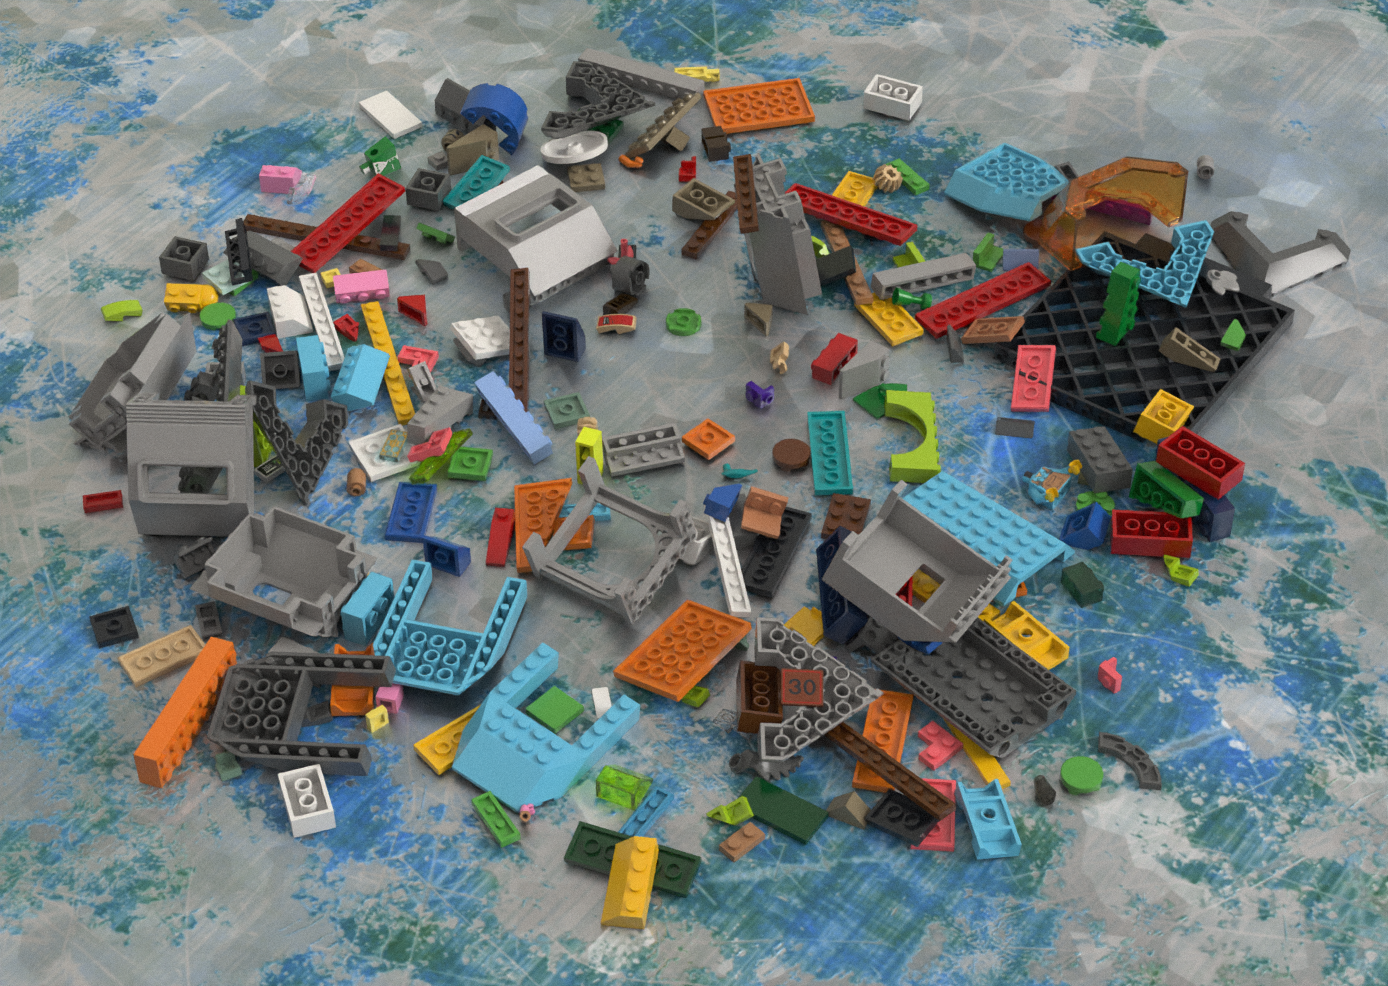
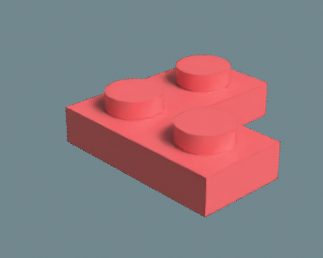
M404 345L398 355V362L415 366L425 361L431 373L439 354L438 351Z
M450 427L433 432L428 442L412 446L407 455L409 461L420 462L431 456L437 457L442 455L453 434Z
M931 721L918 731V737L929 745V747L919 753L918 759L933 771L963 749L962 742L934 721Z

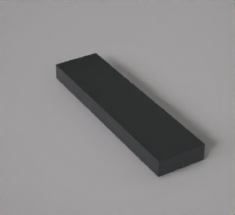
M383 215L380 251H398L401 216Z

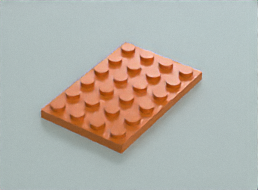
M800 78L703 91V97L714 127L721 126L726 134L815 122L814 112Z
M687 599L613 670L614 677L679 702L752 629L751 623Z

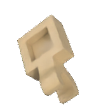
M782 342L773 348L770 353V363L773 365V369L779 368L780 374L787 371V365L784 361L788 358L789 345L786 342Z

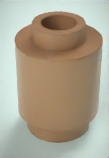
M353 468L347 474L346 490L352 496H361L366 491V475L360 468Z

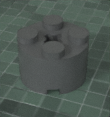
M623 255L616 265L611 266L612 288L631 295H640L646 288L645 280L649 279V265L642 260Z

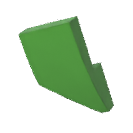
M1237 319L1233 320L1221 340V346L1235 351H1239L1246 337Z

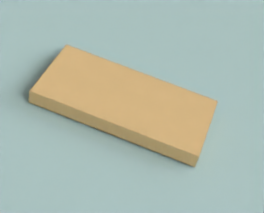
M189 625L117 657L131 682L135 687H138L195 661L204 648L205 643L194 628Z

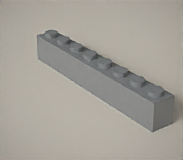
M586 48L578 58V62H589L593 64V68L596 70L601 69L606 72L609 78H616L631 87L674 99H683L687 94H695L699 92L701 97L703 96L704 80L590 48Z

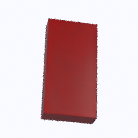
M121 490L82 496L84 513L123 508Z

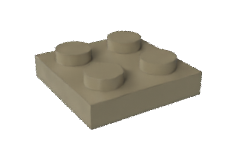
M601 163L567 166L570 188L574 192L605 189Z

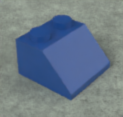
M1097 502L1067 515L1059 540L1068 546L1084 550L1099 547L1105 541L1104 538L1109 528L1111 516Z
M423 536L425 562L431 563V568L461 577L471 563L470 548L435 536Z

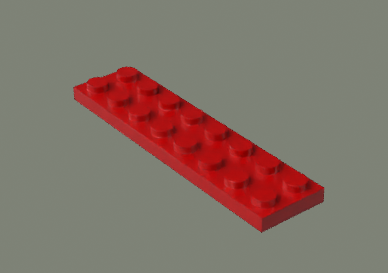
M378 173L291 250V252L303 258L299 266L311 273H316L405 193V187Z
M797 183L785 192L787 194L797 191L802 201L803 212L844 226L847 229L859 231L865 235L876 237L879 240L888 241L894 245L901 246L917 231V224Z
M1027 262L916 313L915 320L938 339L947 335L948 325H951L954 330H958L973 323L975 319H981L1050 287L1051 280L1030 262Z

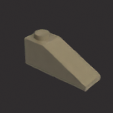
M1176 327L1163 339L1159 349L1164 356L1174 362L1212 372L1216 371L1220 361L1218 356Z

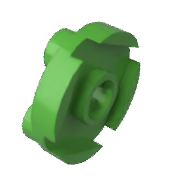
M1093 491L1080 493L1077 497L1076 511L1095 502L1110 516L1112 509L1115 510L1114 500L1107 495V492L1094 493Z

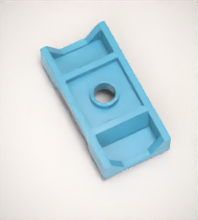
M992 780L984 788L967 789L962 782H957L954 794L959 809L964 810L973 836L971 843L977 860L1019 856L1022 844L999 780ZM984 814H989L993 818H987Z

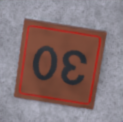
M781 668V705L823 707V670Z

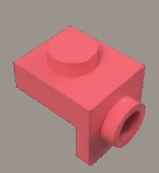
M1115 657L1108 661H1103L1099 665L1098 680L1114 694L1120 691L1122 676L1116 671L1117 659Z

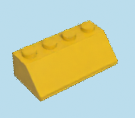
M634 836L615 845L601 925L645 930L659 853L657 838Z

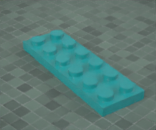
M845 411L807 412L814 495H833V493L842 495L853 494Z

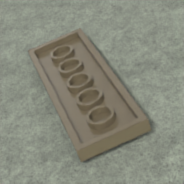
M699 92L695 94L689 93L683 99L677 98L674 100L672 106L663 111L664 115L654 120L656 123L647 127V132L638 136V141L628 146L629 150L625 153V156L630 159L651 150L702 98Z

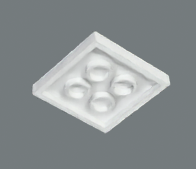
M499 316L451 323L450 330L475 360L509 355L510 329Z
M401 424L348 442L350 450L371 482L424 464L423 461H409L407 455L411 447L415 445L407 443V437L405 439L404 436H399L406 432ZM391 430L397 431L395 434L390 435L389 439L395 440L396 435H398L397 440L400 442L398 446L393 447L392 451L394 453L399 451V447L403 443L401 441H404L397 457H393V452L389 451L392 448L390 445L384 447ZM383 447L385 451H389L385 455L380 454Z

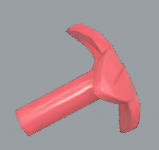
M621 239V257L624 255L633 258L634 253L632 247L628 246V240ZM609 257L607 260L612 265H616L620 258Z

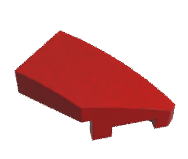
M696 156L691 157V161H681L679 182H690L693 178L696 179Z
M348 314L333 322L338 332L354 342L357 341L359 322H355Z
M276 334L258 338L259 345L265 353L283 351Z

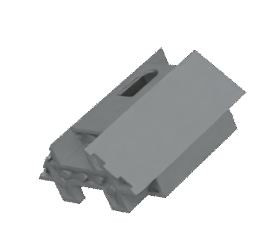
M758 153L753 163L759 231L744 233L754 281L757 280L760 285L765 304L808 315L805 299L820 295L822 291L811 232L804 217L802 201L797 191L785 194L783 182H786L785 175L787 171L782 159L778 158L763 163Z
M190 312L177 322L168 314L160 313L123 341L117 351L104 361L69 415L71 419L69 425L79 433L73 444H90L91 448L101 450L110 448L114 449L116 453H123L127 447L126 403L139 393H159V400H167L197 352Z
M273 506L264 516L258 513L254 515L248 514L234 532L229 534L227 540L217 548L213 556L206 561V570L202 572L190 589L310 636L338 637L336 623L342 617L340 615L341 609L351 599L353 592L357 591L361 586L363 579L367 578L368 572L375 565L377 557L356 550L354 535ZM266 584L291 593V595L283 605L256 596L253 590L258 585Z

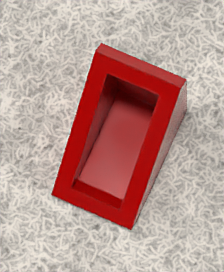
M425 294L399 296L397 298L398 312L423 326L427 325Z

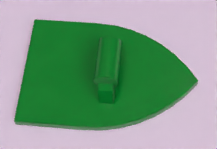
M882 383L853 398V401L875 419H879L885 416L884 401L886 390L907 391V384Z

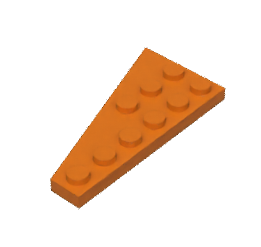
M571 478L514 485L516 568L518 573L532 571L522 547L533 532L541 536L545 547L549 543L572 486Z

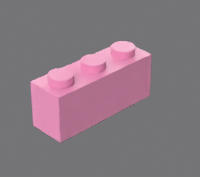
M387 270L333 276L336 303L345 304L351 301H366L368 299L390 297Z

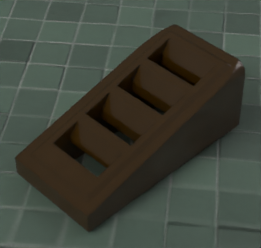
M622 293L603 305V315L626 314L638 302V299Z

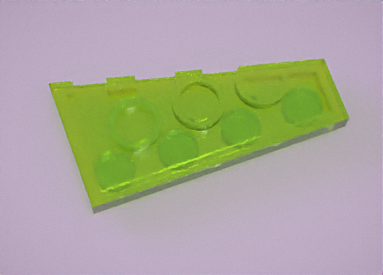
M467 428L452 432L453 434L445 452L440 456H431L421 461L408 478L411 484H424L428 482L431 476L473 435L471 429Z

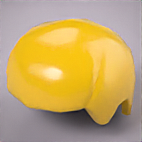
M203 284L201 305L204 308L209 304L217 303L219 296L213 286Z

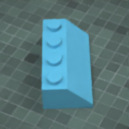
M365 344L348 348L331 395L332 400L336 403L347 405V411L374 405L390 355Z

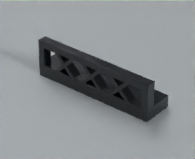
M242 218L235 219L236 229L225 231L232 286L253 281L247 230ZM237 235L238 238L234 241L230 239V236ZM236 246L239 247L237 253L232 252ZM237 259L241 260L239 266L234 265ZM239 272L244 275V277L235 278Z

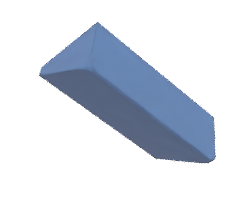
M1003 249V271H1010L1027 262H1030L1038 269L1039 249Z

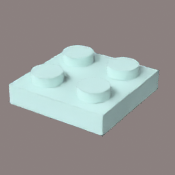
M228 260L202 272L203 279L222 295L246 284L242 283L232 286ZM239 272L235 278L244 277V275Z

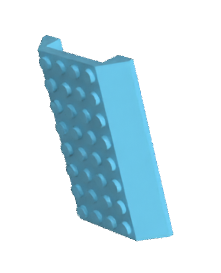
M941 471L902 498L995 566L1000 564L1006 555L1012 559L1009 565L1011 570L1008 573L1011 578L993 598V601L1003 607L1016 597L1019 584L1054 558L1064 562L1075 553V550L1064 542L944 471Z

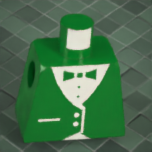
M386 136L365 151L366 162L359 166L364 175L371 171L375 176L378 173L385 176L401 169L395 146Z

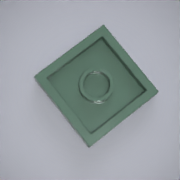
M579 392L544 400V407L554 429L576 425L579 418L590 417Z

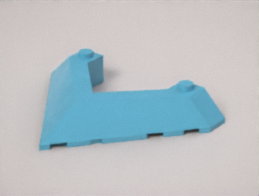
M1207 220L1174 227L1171 244L1175 251L1164 269L1158 267L1153 269L1147 267L1146 263L1134 259L1132 261L1123 259L1122 255L1115 253L1109 242L1075 249V252L1082 264L1096 273L1107 277L1111 276V271L1120 262L1140 269L1139 277L1141 281L1138 288L1186 308L1214 231Z

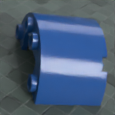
M484 83L470 89L460 112L472 124L484 115L508 136L499 143V146L511 156L516 151L528 122V109L523 99L510 88L500 84L494 86Z

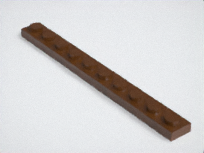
M247 214L243 221L247 231L303 241L317 228L315 226ZM357 235L342 249L405 260L410 251V244L399 242L397 252L380 251V238Z
M528 267L511 269L509 387L515 395L514 398L522 402L525 412L529 411L530 271Z
M842 722L824 734L825 737L939 821L956 810V804L846 723Z

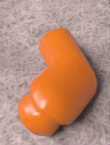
M624 154L619 157V162L627 168H640L643 166L644 160L641 157L636 156L634 160H630Z

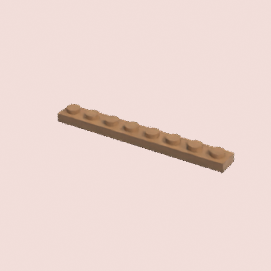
M827 220L821 221V228L832 253L850 246L841 225L833 224ZM855 258L856 273L843 278L855 305L873 303L872 293Z

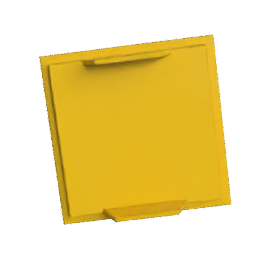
M804 606L784 624L791 631L795 630L804 636L807 642L813 646L824 637L822 611L815 607H812L810 610Z

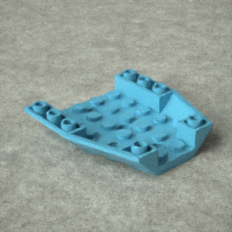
M1007 143L997 146L956 169L944 191V195L978 211L1025 221H1032L1042 215V202L1053 195L1068 200L1079 194V190L1052 165Z

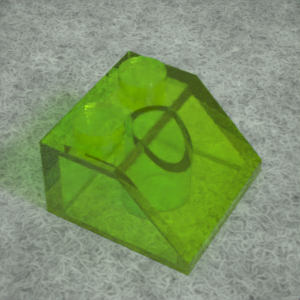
M616 764L605 765L596 778V797L635 811L652 784L653 778Z

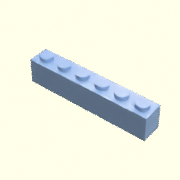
M492 371L474 382L479 395L533 465L553 454L551 449L552 441L547 435L544 436L542 434L543 430L538 423L534 424V419L530 412L523 410L525 408L522 402L514 398L515 395L510 387H505L506 383L501 376L498 377Z

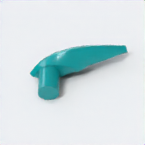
M726 463L723 465L724 471L721 474L732 479L743 478L757 473L758 469H731L730 464Z

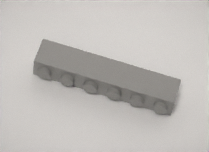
M967 253L875 272L872 275L871 289L882 300L891 298L895 288L913 293L974 279L976 264Z

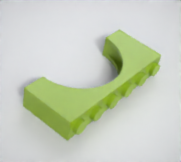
M886 390L884 401L885 416L909 423L919 431L924 440L921 446L913 451L903 454H891L889 463L890 481L899 482L903 480L904 482L925 483L941 472V465H937L939 463V452L936 451L938 449V439L935 438L937 436V426H934L936 413H933L935 401L931 400V392Z

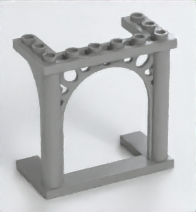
M588 456L578 470L586 491L546 547L541 536L533 532L522 548L536 578L542 580L545 576L623 615L625 622L633 625L635 620L641 617L645 606L652 601L657 589L662 587L666 576L674 570L678 559L683 557L688 545L695 540L697 532L687 502L680 499L671 513L661 512L606 487L596 460ZM597 503L643 524L654 537L655 553L648 568L633 580L624 577L620 584H601L555 562ZM664 539H673L668 546L660 545V542Z

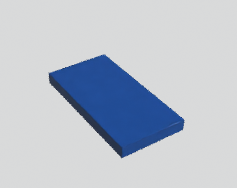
M399 482L385 532V540L423 543L422 538L427 532L437 493V484Z

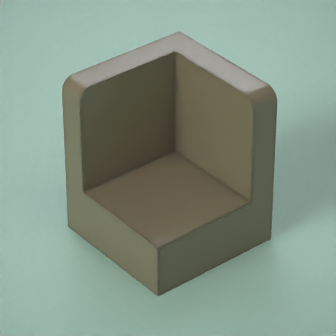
M673 126L660 141L682 151L690 137Z

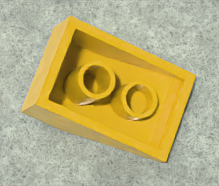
M1160 389L1142 412L1133 432L1157 445L1158 439L1170 436L1184 425L1194 406Z

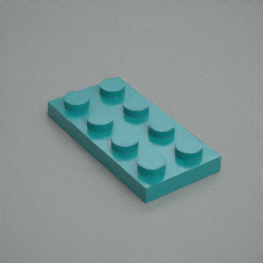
M481 155L442 201L443 205L454 210V208L497 187L510 172V167Z

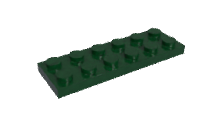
M579 821L565 853L564 861L610 875L615 845L632 838V836ZM658 844L659 853L652 888L687 898L702 862L701 857Z

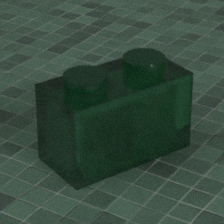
M1083 561L1062 569L1061 583L1081 608L1102 601L1104 585L1095 577L1092 569L1088 568Z

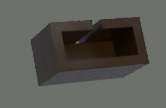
M722 127L702 128L701 142L708 161L729 159L731 144L727 142V134L723 132Z

